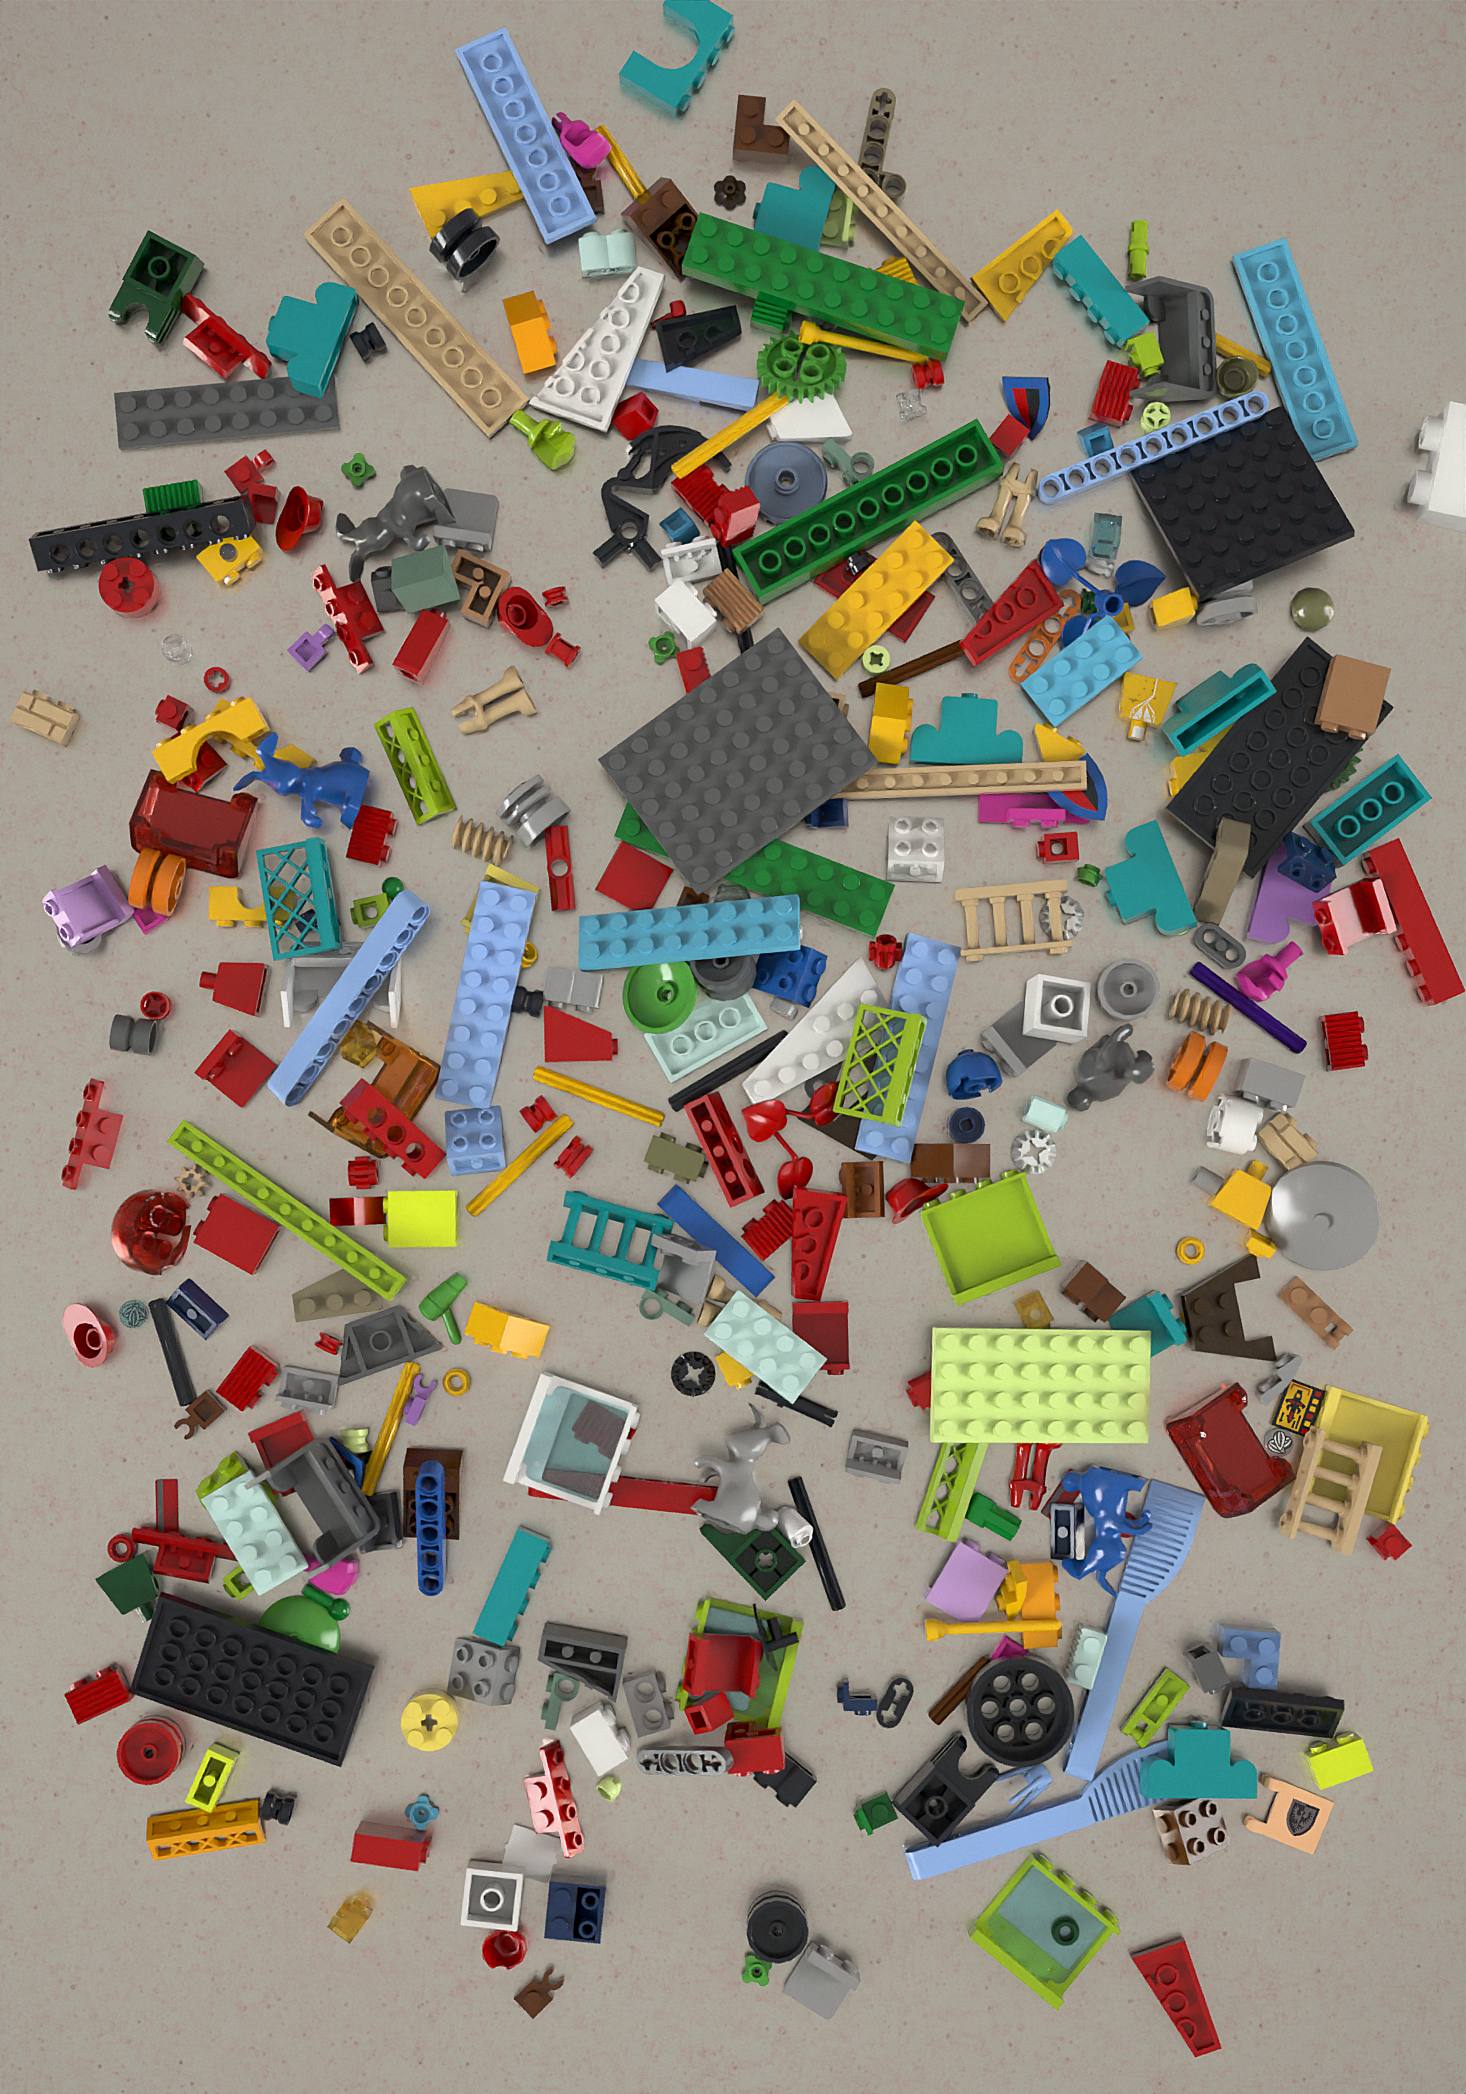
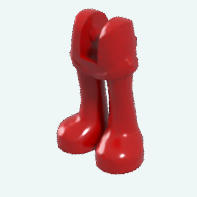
M1016 1443L1015 1469L1008 1485L1010 1487V1504L1012 1507H1020L1023 1490L1030 1491L1029 1510H1038L1043 1495L1047 1492L1045 1479L1049 1456L1052 1450L1060 1448L1063 1443H1036L1031 1478H1027V1470L1033 1443Z

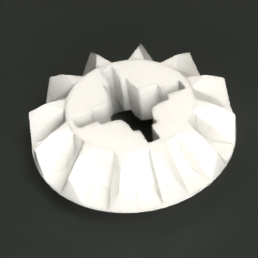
M1062 896L1060 898L1061 910H1063L1064 914H1073V917L1066 920V930L1062 926L1063 940H1068L1076 936L1083 927L1084 911L1079 902L1069 896ZM1047 901L1040 912V924L1044 932L1052 938L1049 901Z
M1025 1131L1015 1139L1012 1145L1013 1161L1020 1170L1026 1173H1043L1052 1166L1056 1158L1055 1143L1043 1131ZM1029 1140H1031L1035 1147H1045L1038 1154L1039 1163H1037L1033 1156L1023 1157L1030 1150Z

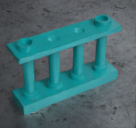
M566 1191L563 1207L570 1208L561 1240L557 1242L551 1240L546 1261L655 1291L660 1271L653 1267L658 1248L651 1245L653 1234H671L674 1221L662 1214L652 1215L591 1198L581 1191ZM581 1212L597 1216L588 1248L585 1249L574 1247L571 1244ZM608 1219L624 1223L615 1256L612 1257L602 1255L599 1252ZM635 1227L651 1231L643 1261L639 1265L626 1260Z

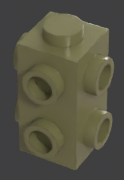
M661 1132L659 1137L653 1135L644 1158V1162L649 1163L647 1169L663 1174L664 1170L675 1173L673 1179L688 1185L690 1180L696 1182L698 1176L704 1177L709 1162L704 1161L706 1155L701 1153L703 1148L687 1142L685 1147L675 1143L676 1137Z

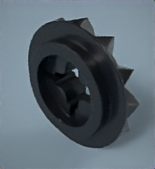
M700 1352L682 1354L675 1360L671 1369L673 1385L680 1393L694 1397L705 1394L715 1381L716 1372L712 1361ZM687 1363L694 1370L704 1367V1370L698 1375L700 1385L694 1382L693 1379L682 1380L689 1373Z

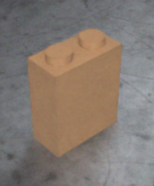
M1336 654L1330 660L1314 723L1322 725L1321 729L1332 733H1337L1338 730L1349 733V737L1358 740H1365V737L1369 738L1375 734L1391 668Z

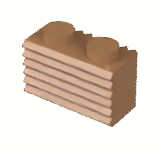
M728 568L702 590L705 596L702 600L704 604L707 602L714 611L718 610L724 617L721 620L722 624L731 633L736 631L741 635L765 614V609Z

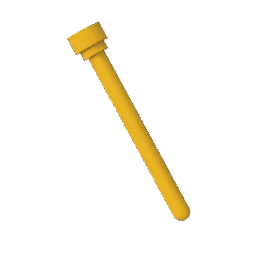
M804 320L800 328L799 342L811 345L812 342L822 341L921 364H926L929 360L928 356L901 347L820 330V326H816V323Z
M937 1618L925 1619L927 1641H938V1638H944V1635L1056 1631L1062 1627V1623L1058 1619L943 1623V1621H937Z

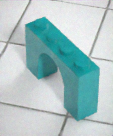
M665 0L663 3V15L688 29L698 42V51L687 65L676 69L663 68L633 50L619 72L620 84L675 118L680 110L684 112L692 99L690 94L695 87L700 88L706 77L705 70L709 64L713 66L721 53V50H719L720 46L724 41L728 42L735 31L734 15L709 0Z

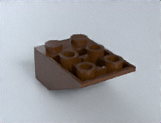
M660 177L621 213V216L644 244L681 281L687 276L682 274V263L699 215L671 179Z
M407 1448L403 1464V1537L417 1538L416 1480L422 1463L434 1460L441 1463L445 1472L446 1539L459 1540L463 1451ZM425 1476L428 1480H435L431 1476ZM430 1501L426 1502L428 1505H436ZM426 1527L429 1530H436L433 1527Z

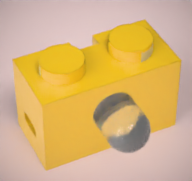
M250 535V537L242 540H234L233 537L223 538V542L209 545L196 558L215 581L223 587L225 584L227 586L233 584L240 577L239 571L245 566L248 568L255 566L261 560V555L264 552Z

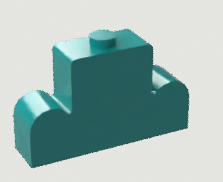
M809 166L801 171L799 175V190L772 182L767 183L762 202H756L752 217V219L756 220L754 230L819 251L820 238L830 212L829 207L833 194H835L837 184L821 167Z
M325 282L318 286L315 292L317 304L284 296L276 315L270 318L268 324L269 333L266 338L270 355L288 361L286 369L293 388L298 392L321 399L359 304L356 289L334 282Z
M1255 663L1240 668L1231 678L1222 671H1218L1175 702L1181 713L1169 718L1163 724L1162 729L1176 751L1184 757L1277 691L1263 669Z
M962 693L961 697L945 696L940 704L939 731L929 724H922L913 731L910 740L909 764L961 766L1022 763L1023 739L1019 733L1013 730H1005L999 735L996 734L997 700L978 698V694Z
M1155 819L1131 829L1125 837L1127 852L1132 858L1107 867L1104 871L1110 887L1106 894L1111 907L1117 905L1125 924L1156 913L1157 928L1162 934L1167 936L1177 935L1197 927V920L1157 820Z
M1191 1721V1725H1171L1168 1727L1167 1760L1160 1756L1151 1755L1146 1757L1141 1763L1140 1794L1146 1798L1257 1799V1769L1253 1763L1240 1756L1230 1757L1231 1734L1229 1730L1221 1726H1208L1207 1721Z

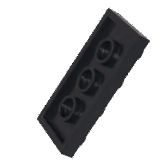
M1231 1687L1221 1714V1726L1332 1739L1345 1710L1344 1700L1334 1699L1331 1696L1315 1697L1306 1696L1303 1693L1288 1694L1279 1693L1275 1690L1261 1691L1251 1690L1247 1687Z

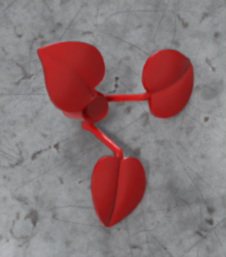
M840 1080L828 1082L814 1092L809 1104L810 1113L788 1110L783 1102L778 1099L761 1101L741 1110L746 1121L747 1132L752 1140L763 1142L774 1135L792 1158V1161H788L781 1166L777 1176L778 1191L784 1200L793 1197V1186L805 1187L812 1177L813 1164L807 1157L798 1159L797 1154L778 1131L786 1126V1115L806 1119L814 1118L818 1126L827 1125L832 1122L839 1114L833 1112V1107Z

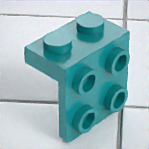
M1156 1290L1112 1314L1108 1319L1113 1330L1151 1331L1150 1358L1172 1345L1179 1346L1188 1341L1184 1335L1188 1332L1180 1318L1175 1319L1170 1311L1173 1308L1170 1299L1165 1293L1161 1295Z

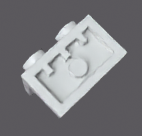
M890 816L886 880L942 882L945 863L944 819Z

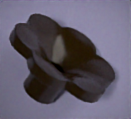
M732 175L726 176L723 181H717L714 185V191L716 192L714 195L715 203L723 205L729 211L734 210L737 205H743L746 201L744 193L746 190L745 183L736 180Z

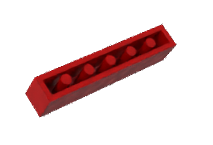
M1397 838L1363 853L1365 859H1362V863L1367 874H1372L1373 878H1381L1397 928L1396 943L1399 949L1405 951L1409 961L1406 962L1411 976H1416L1420 985L1417 990L1421 1000L1424 1003L1427 1002L1428 1006H1432L1466 992L1400 839Z

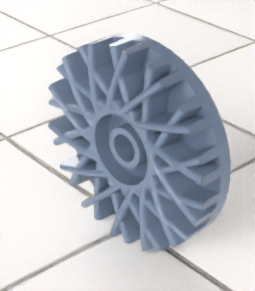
M791 441L770 444L761 449L748 465L745 485L750 487L760 502L761 507H759L758 516L764 517L765 521H772L774 525L784 523L823 502L826 497L828 483L826 469L818 455L805 445ZM787 479L791 482V486H782L781 482Z

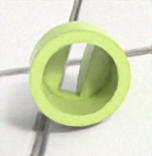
M605 1777L596 1786L598 1793L609 1802H613L621 1791L620 1782L616 1785L613 1783L614 1777Z

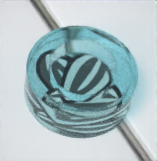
M139 1300L127 1301L119 1310L120 1321L128 1328H137L144 1325L149 1316L147 1306Z

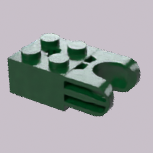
M148 230L122 278L123 283L108 312L109 320L118 325L126 324L135 312L146 309L149 312V321L145 328V335L149 342L155 345L162 344L182 308L184 295L192 290L205 263L195 254ZM165 269L166 272L161 275V272Z
M703 1524L699 1528L701 1534L765 1601L806 1562L775 1528L769 1531L753 1529L746 1535L738 1532L731 1535L722 1534L711 1524ZM761 1553L764 1555L771 1553L774 1558L771 1559L773 1565L771 1567L767 1565L759 1566L758 1562L761 1560L758 1557Z

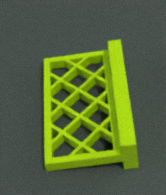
M860 1003L833 1112L901 1128L927 1024V1019L924 1016ZM866 1011L876 1013L881 1021L869 1030H867L863 1023ZM882 1015H887L889 1017L884 1019ZM896 1018L905 1019L904 1030L894 1036L887 1024ZM884 1026L891 1038L877 1047L871 1034ZM867 1037L874 1049L860 1057L856 1050L857 1044ZM894 1043L898 1049L897 1057L887 1063L880 1051ZM877 1053L884 1066L870 1074L864 1061ZM861 1064L867 1076L853 1084L849 1077L850 1071ZM887 1070L891 1076L890 1085L880 1090L873 1078ZM870 1080L877 1093L863 1100L857 1088ZM854 1091L860 1104L852 1109L842 1108L844 1096ZM879 1097L884 1103L882 1116L871 1114L867 1107V1104ZM864 1108L866 1113L860 1112L858 1110Z

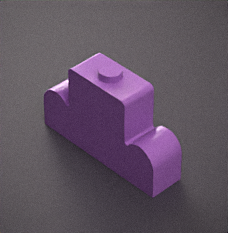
M1284 842L1262 867L1245 939L1273 945L1287 938L1290 932L1288 921L1310 927L1319 925L1314 918L1315 911L1312 902L1331 894L1332 882L1319 893H1314L1280 874L1277 866L1288 858Z

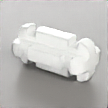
M1086 552L1084 566L1088 567L1087 570L1100 575L1104 573L1106 577H1110L1115 563L1112 561L1108 563L1107 559L1096 555L1089 556V553Z

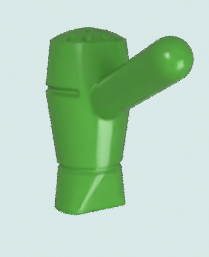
M457 1272L428 1293L418 1306L422 1315L428 1320L436 1321L442 1316L450 1341L454 1345L460 1344L462 1338L450 1306L467 1285L465 1279Z

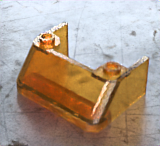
M368 1020L365 1025L382 1036L376 1046V1056L384 1062L371 1085L413 1122L437 1084L441 1066ZM343 1106L337 1108L329 1120L311 1110L308 1113L309 1117L327 1130L379 1159L389 1156L382 1150L385 1144L381 1140L372 1141L362 1132L365 1126L360 1121L355 1125L343 1114L346 1110ZM373 1108L368 1112L367 1119L373 1118L376 1115L377 1108ZM396 1125L388 1129L387 1136L394 1134Z

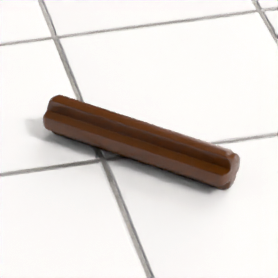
M982 1657L929 1712V1718L936 1725H940L966 1698L967 1690L975 1675L986 1664L991 1662L988 1658Z

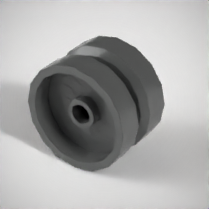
M752 955L690 961V968L700 988L706 995L715 1000L729 1001L745 995L753 986L757 975L756 963Z

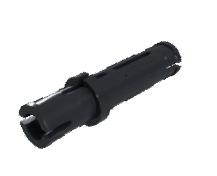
M760 1379L758 1385L768 1389V1391L756 1387L755 1395L776 1402V1406L780 1408L785 1406L830 1428L833 1426L835 1420L825 1415L836 1418L837 1410L823 1406L801 1395L791 1404Z

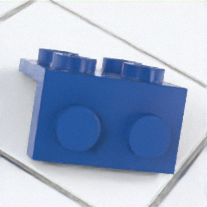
M800 945V950L760 954L756 964L757 975L752 988L810 1008L811 1002L817 993L820 977L825 971L828 956L803 945Z

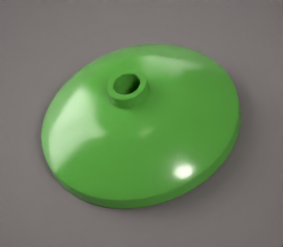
M687 961L632 966L624 982L622 999L625 1013L633 1025L647 1033L665 1034L677 1029L688 1019L695 1006L698 990L697 980L690 968V964ZM671 992V997L668 1000V994Z
M292 1595L276 1601L264 1612L258 1623L259 1626L290 1637L297 1636L304 1642L336 1653L338 1652L340 1645L338 1622L332 1619L328 1609L305 1595Z

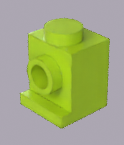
M1154 331L1126 341L1124 350L1125 352L1131 351L1129 360L1133 368L1139 369V376L1147 379L1152 375L1158 374V370L1164 364V359Z
M383 893L353 900L354 907L350 908L353 924H358L360 929L376 926L390 906V899L387 894ZM370 908H376L377 915L373 918L367 915V911Z
M241 1565L222 1579L225 1582L223 1587L231 1598L236 1597L238 1601L254 1590L250 1581L249 1583L241 1581V1575L245 1573Z

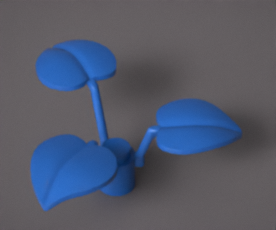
M1070 538L1050 539L1047 541L1041 556L1042 568L1046 577L1055 584L1065 585L1073 576L1096 594L1094 604L1099 612L1090 614L1088 619L1077 615L1066 622L1061 632V641L1064 649L1100 621L1093 620L1094 618H1104L1106 614L1109 616L1118 615L1122 611L1124 603L1127 602L1129 606H1139L1145 603L1166 579L1164 573L1145 561L1130 560L1123 563L1116 570L1115 579L1119 585L1114 587V592L1108 589L1099 590L1077 573V571L1083 568L1086 561L1085 549L1078 541Z

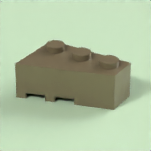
M344 1269L292 1294L296 1322L383 1309L382 1296Z

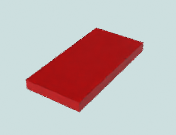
M869 554L870 557L868 559L873 564L877 558ZM845 560L817 575L813 584L838 600L868 568L853 576L851 572L845 570V567L848 565ZM926 590L886 632L906 643L936 596Z

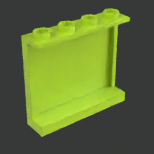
M1017 1168L1001 1174L1003 1178L993 1183L991 1178L975 1184L977 1188L966 1193L965 1188L950 1193L951 1199L940 1203L939 1198L924 1203L925 1209L919 1211L956 1306L1062 1266L1058 1255L1055 1254L1027 1182L1025 1171L1018 1173Z

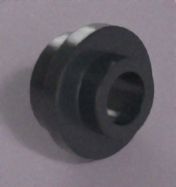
M858 551L846 560L848 565L845 567V570L856 576L872 564L868 559L870 557L868 552L861 554Z

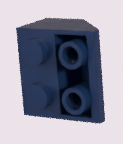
M551 1873L544 1938L600 1944L606 1885L580 1876Z

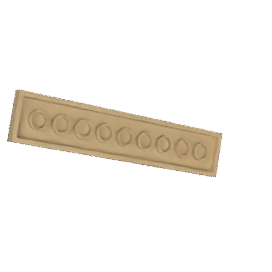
M344 197L302 234L349 287L356 289L358 297L489 439L511 419L519 408L523 409L530 402L525 393Z

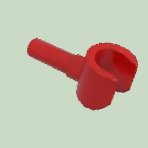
M676 300L669 304L671 312L651 322L652 328H656L655 322L686 316V308L683 301Z

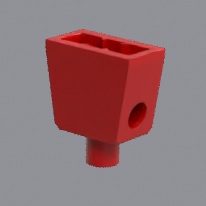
M220 962L217 974L202 971L199 987L214 990L212 1001L259 1017L269 965L264 963Z

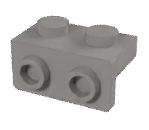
M283 1366L279 1392L276 1395L275 1401L282 1402L281 1407L298 1409V1405L309 1407V1412L325 1415L326 1411L334 1409L339 1376Z
M854 1429L846 1458L845 1472L851 1473L856 1477L877 1479L886 1484H900L908 1442Z

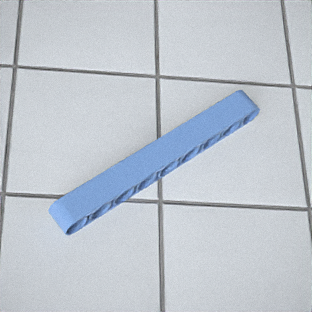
M1261 391L1247 393L1049 474L1041 480L1037 488V498L1045 505L1056 504L1127 475L1130 471L1142 465L1191 447L1195 443L1208 440L1222 432L1230 431L1244 423L1252 422L1265 414L1269 408V399ZM1248 402H1257L1261 407V411H1252L1248 406ZM1223 412H1231L1235 416V422H1227L1223 418ZM1205 422L1208 424L1210 432L1203 433L1199 431L1197 423ZM1178 432L1183 435L1185 441L1183 443H1176L1173 441L1171 434ZM1146 444H1156L1159 452L1156 454L1148 452ZM1123 453L1130 454L1133 457L1134 463H1123L1120 455ZM1104 464L1108 468V473L1105 475L1097 473L1095 465ZM1071 474H1078L1081 476L1083 483L1081 485H1074L1070 482L1069 476ZM1048 484L1053 485L1057 489V494L1053 496L1047 495L1043 487Z
M410 889L401 891L392 901L270 1078L268 1089L287 1107L294 1106L303 1098L427 919L430 907Z

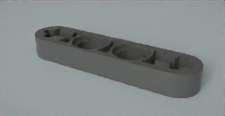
M652 1745L637 1754L636 1763L640 1771L648 1775L719 1776L732 1768L733 1756L727 1748L722 1746ZM669 1754L674 1755L677 1759V1767H674L669 1762ZM692 1754L699 1758L700 1768L693 1764L691 1760ZM659 1758V1761H657V1762L654 1763V1764H653V1762L651 1761V1760H656V1759ZM717 1758V1760L721 1762L713 1761L712 1763H710V1760Z

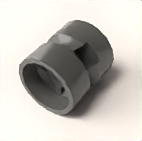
M116 1014L110 1030V1049L124 1052L132 1048L135 1054L150 1056L156 1041V1020L139 1018L135 1022L130 1016Z

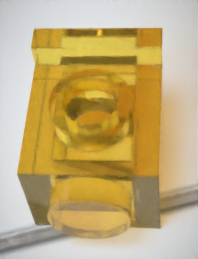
M359 1020L355 1021L339 1044L342 1058L363 1069L382 1051L381 1047L376 1045L371 1026Z
M1035 1289L1012 1302L1025 1328H1051L1049 1322L1053 1321L1054 1318L1039 1290ZM1033 1309H1039L1041 1314L1038 1319L1031 1318L1030 1314Z
M361 1895L355 1896L351 1903L345 1901L335 1914L339 1919L333 1916L327 1927L350 1944L369 1919L373 1911L369 1907L371 1904Z

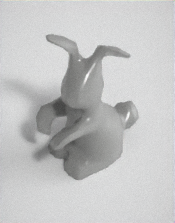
M752 1404L748 1406L755 1417L756 1422L754 1426L727 1436L725 1444L730 1456L729 1461L711 1455H702L693 1461V1466L698 1469L705 1465L711 1467L705 1470L699 1478L701 1484L714 1476L721 1477V1482L714 1501L708 1502L700 1498L690 1507L700 1517L744 1535L753 1529L769 1531L777 1526L779 1513L773 1509L762 1510L760 1507L761 1497L753 1480L752 1471L755 1462L764 1454L768 1444L772 1442L778 1444L790 1443V1435L786 1428L778 1422L766 1427L763 1415Z

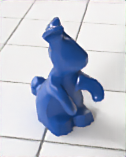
M271 733L264 738L256 749V753L262 759L265 769L261 772L252 771L243 776L233 787V791H239L256 780L263 781L278 795L286 797L291 794H298L301 797V820L306 826L319 828L322 825L323 820L315 816L316 811L313 807L315 802L322 801L340 810V822L350 830L359 812L370 770L361 765V752L355 747H346L341 750L339 755L342 761H334L322 767L299 768L291 761L274 757L278 741L276 733Z
M1091 1465L1084 1472L1073 1470L1065 1474L1062 1481L1063 1489L1070 1493L1074 1491L1081 1492L1083 1504L1094 1519L1096 1537L1091 1543L1087 1557L1084 1560H1062V1567L1070 1576L1081 1580L1089 1573L1096 1571V1581L1101 1588L1115 1598L1118 1596L1105 1576L1109 1570L1125 1560L1127 1548L1122 1542L1121 1533L1143 1535L1153 1528L1152 1523L1149 1522L1152 1514L1150 1510H1145L1137 1520L1125 1517L1128 1492L1132 1490L1140 1492L1149 1480L1148 1478L1098 1465Z

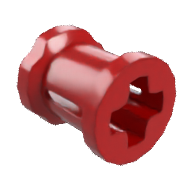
M557 632L548 644L545 654H552L569 668L579 654L581 647L570 644L561 638L562 634Z

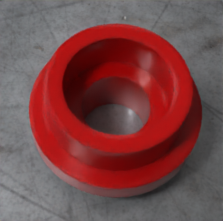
M118 1534L109 1541L107 1551L111 1559L123 1563L129 1561L135 1555L136 1544L129 1535ZM119 1543H124L127 1546L125 1553H121L118 1550Z

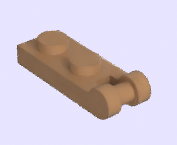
M1295 1276L1277 1294V1297L1333 1350L1340 1345L1339 1341L1345 1335L1349 1336L1354 1331L1298 1276ZM1332 1322L1337 1328L1329 1334L1325 1328Z

